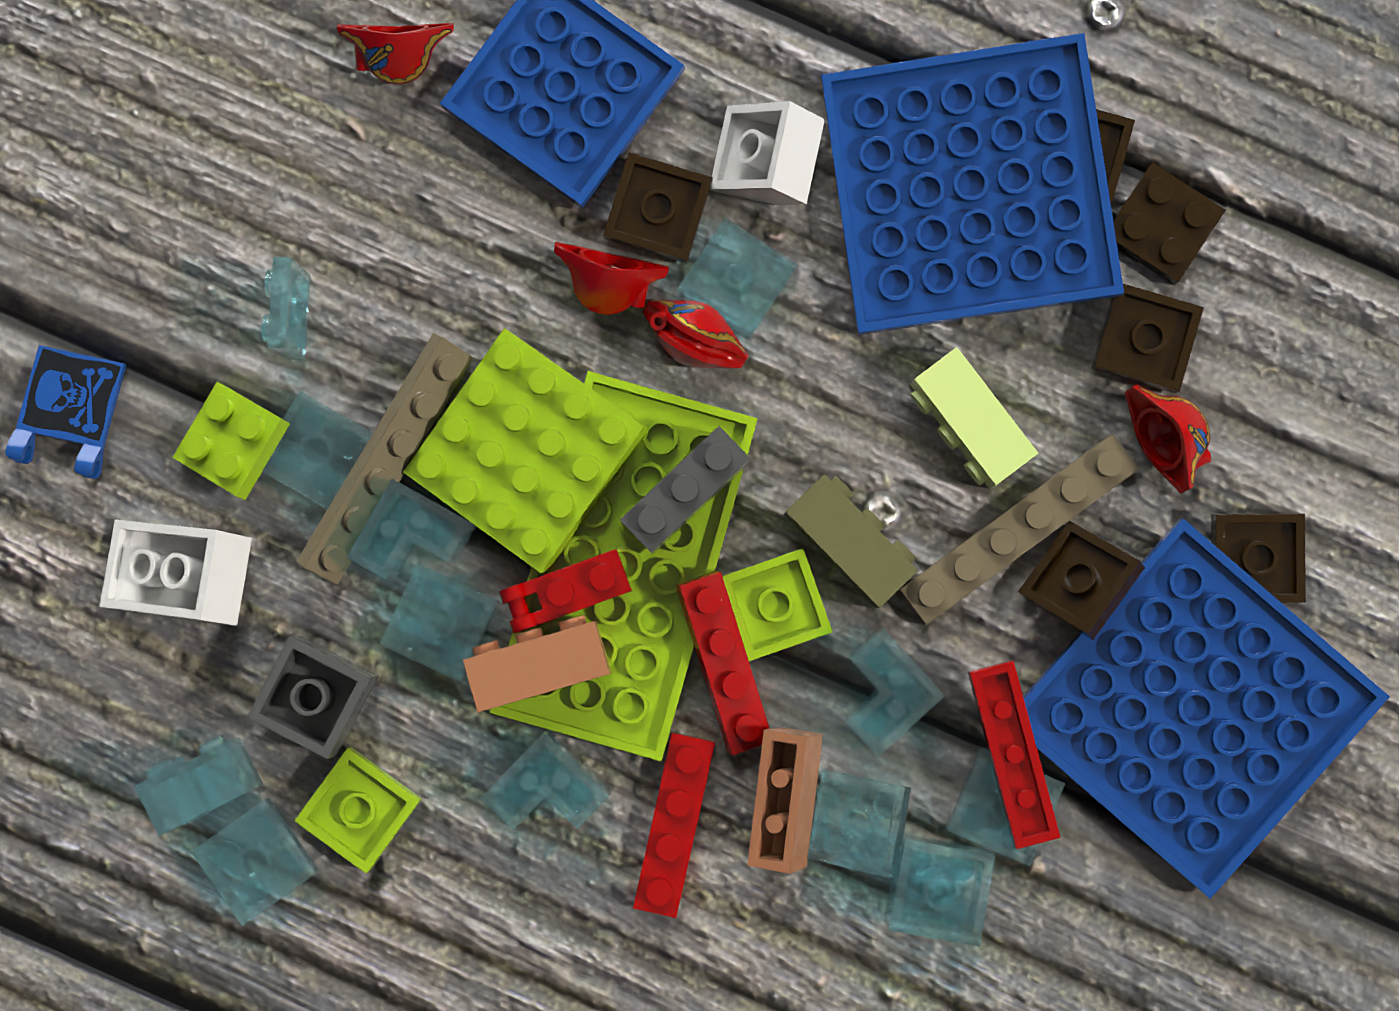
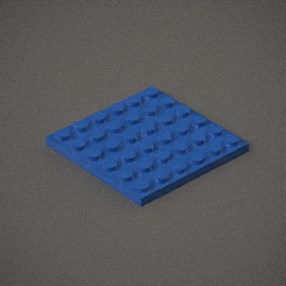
M1085 33L821 75L858 335L1119 297L1124 294Z
M1180 518L1143 559L1142 564L1145 566V569L1094 640L1079 632L1025 693L1023 698L1037 749L1211 899L1390 696L1185 519Z

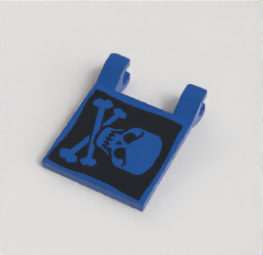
M39 345L16 429L6 446V457L18 463L29 464L34 455L36 434L82 444L83 447L75 462V472L87 478L97 479L101 474L104 447L127 365Z

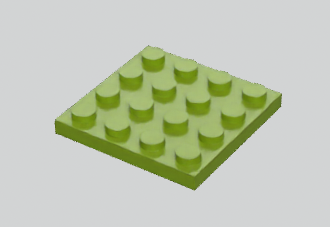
M504 328L403 473L538 572L546 574L648 428Z

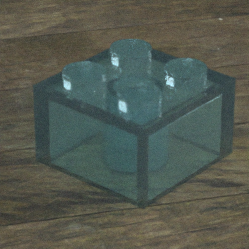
M899 833L884 922L890 931L980 947L995 855L985 848Z

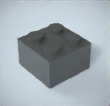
M289 636L247 718L329 759L340 753L379 675L303 636Z

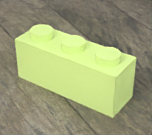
M957 347L909 384L914 390L910 396L916 406L925 415L930 412L941 425L937 429L940 437L950 449L954 450L958 447L968 460L964 467L978 485L985 483L988 488L996 486L1038 454L1031 442Z

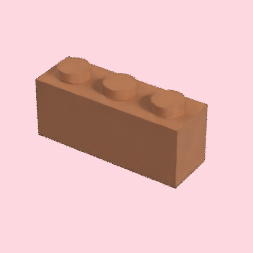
M585 615L558 622L561 631L543 636L541 628L515 635L517 640L515 645L500 649L497 640L473 647L474 657L463 659L477 712L612 673L597 621L587 623Z
M784 727L764 730L747 866L788 874L807 867L823 734Z

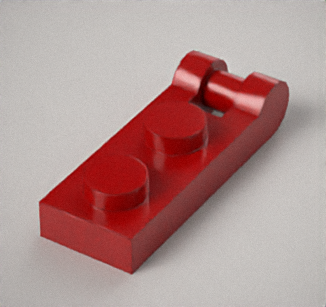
M614 549L532 580L499 591L502 603L509 606L513 618L509 623L513 634L626 594L631 592L632 589L618 550ZM537 593L542 609L530 613L524 597Z

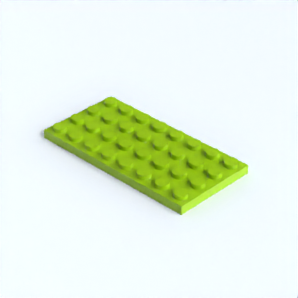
M587 371L585 385L644 425L648 430L546 574L617 549L632 591L516 634L512 632L509 646L517 644L515 637L517 634L541 628L543 636L561 631L558 622L585 615L587 623L593 621L598 623L612 673L490 709L489 713L662 761L694 648L675 585L715 571L744 468L653 555L620 519L718 426L748 455L758 418ZM531 567L527 581L545 574H541ZM537 593L524 597L530 613L542 609Z

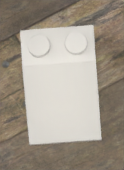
M115 520L99 607L237 626L252 538L212 529Z

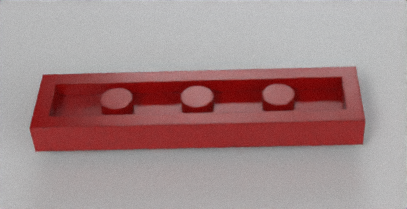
M714 571L675 585L727 752L733 756L762 745L764 730L770 728L722 573Z
M1010 660L968 671L1013 847L1020 849L1061 838L1014 661Z
M676 732L671 734L633 909L677 918L715 741Z

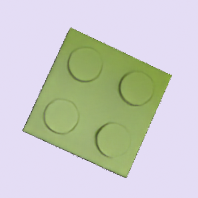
M217 381L172 458L234 496L246 500L290 423Z
M803 548L723 576L749 661L833 632Z
M348 747L294 821L367 874L422 798L354 748Z

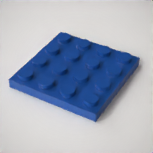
M516 0L440 102V105L445 111L583 209L682 75L685 66L594 0Z

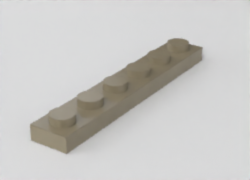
M435 333L432 334L296 562L338 585L404 475L403 471L419 450L473 359L471 355Z
M1114 434L1107 436L899 589L900 593L924 625L929 624L1139 470L1138 466Z

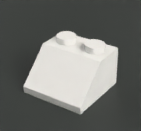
M791 101L727 106L710 190L774 205L807 204L825 119Z

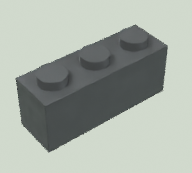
M718 426L630 509L620 521L653 555L745 468L751 458Z

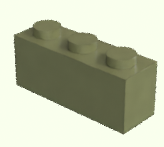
M824 474L784 515L875 608H880L918 571L911 564L916 557L902 542L896 540L892 544L880 532L885 526L868 508L861 512L849 500L854 494L837 476L830 481Z

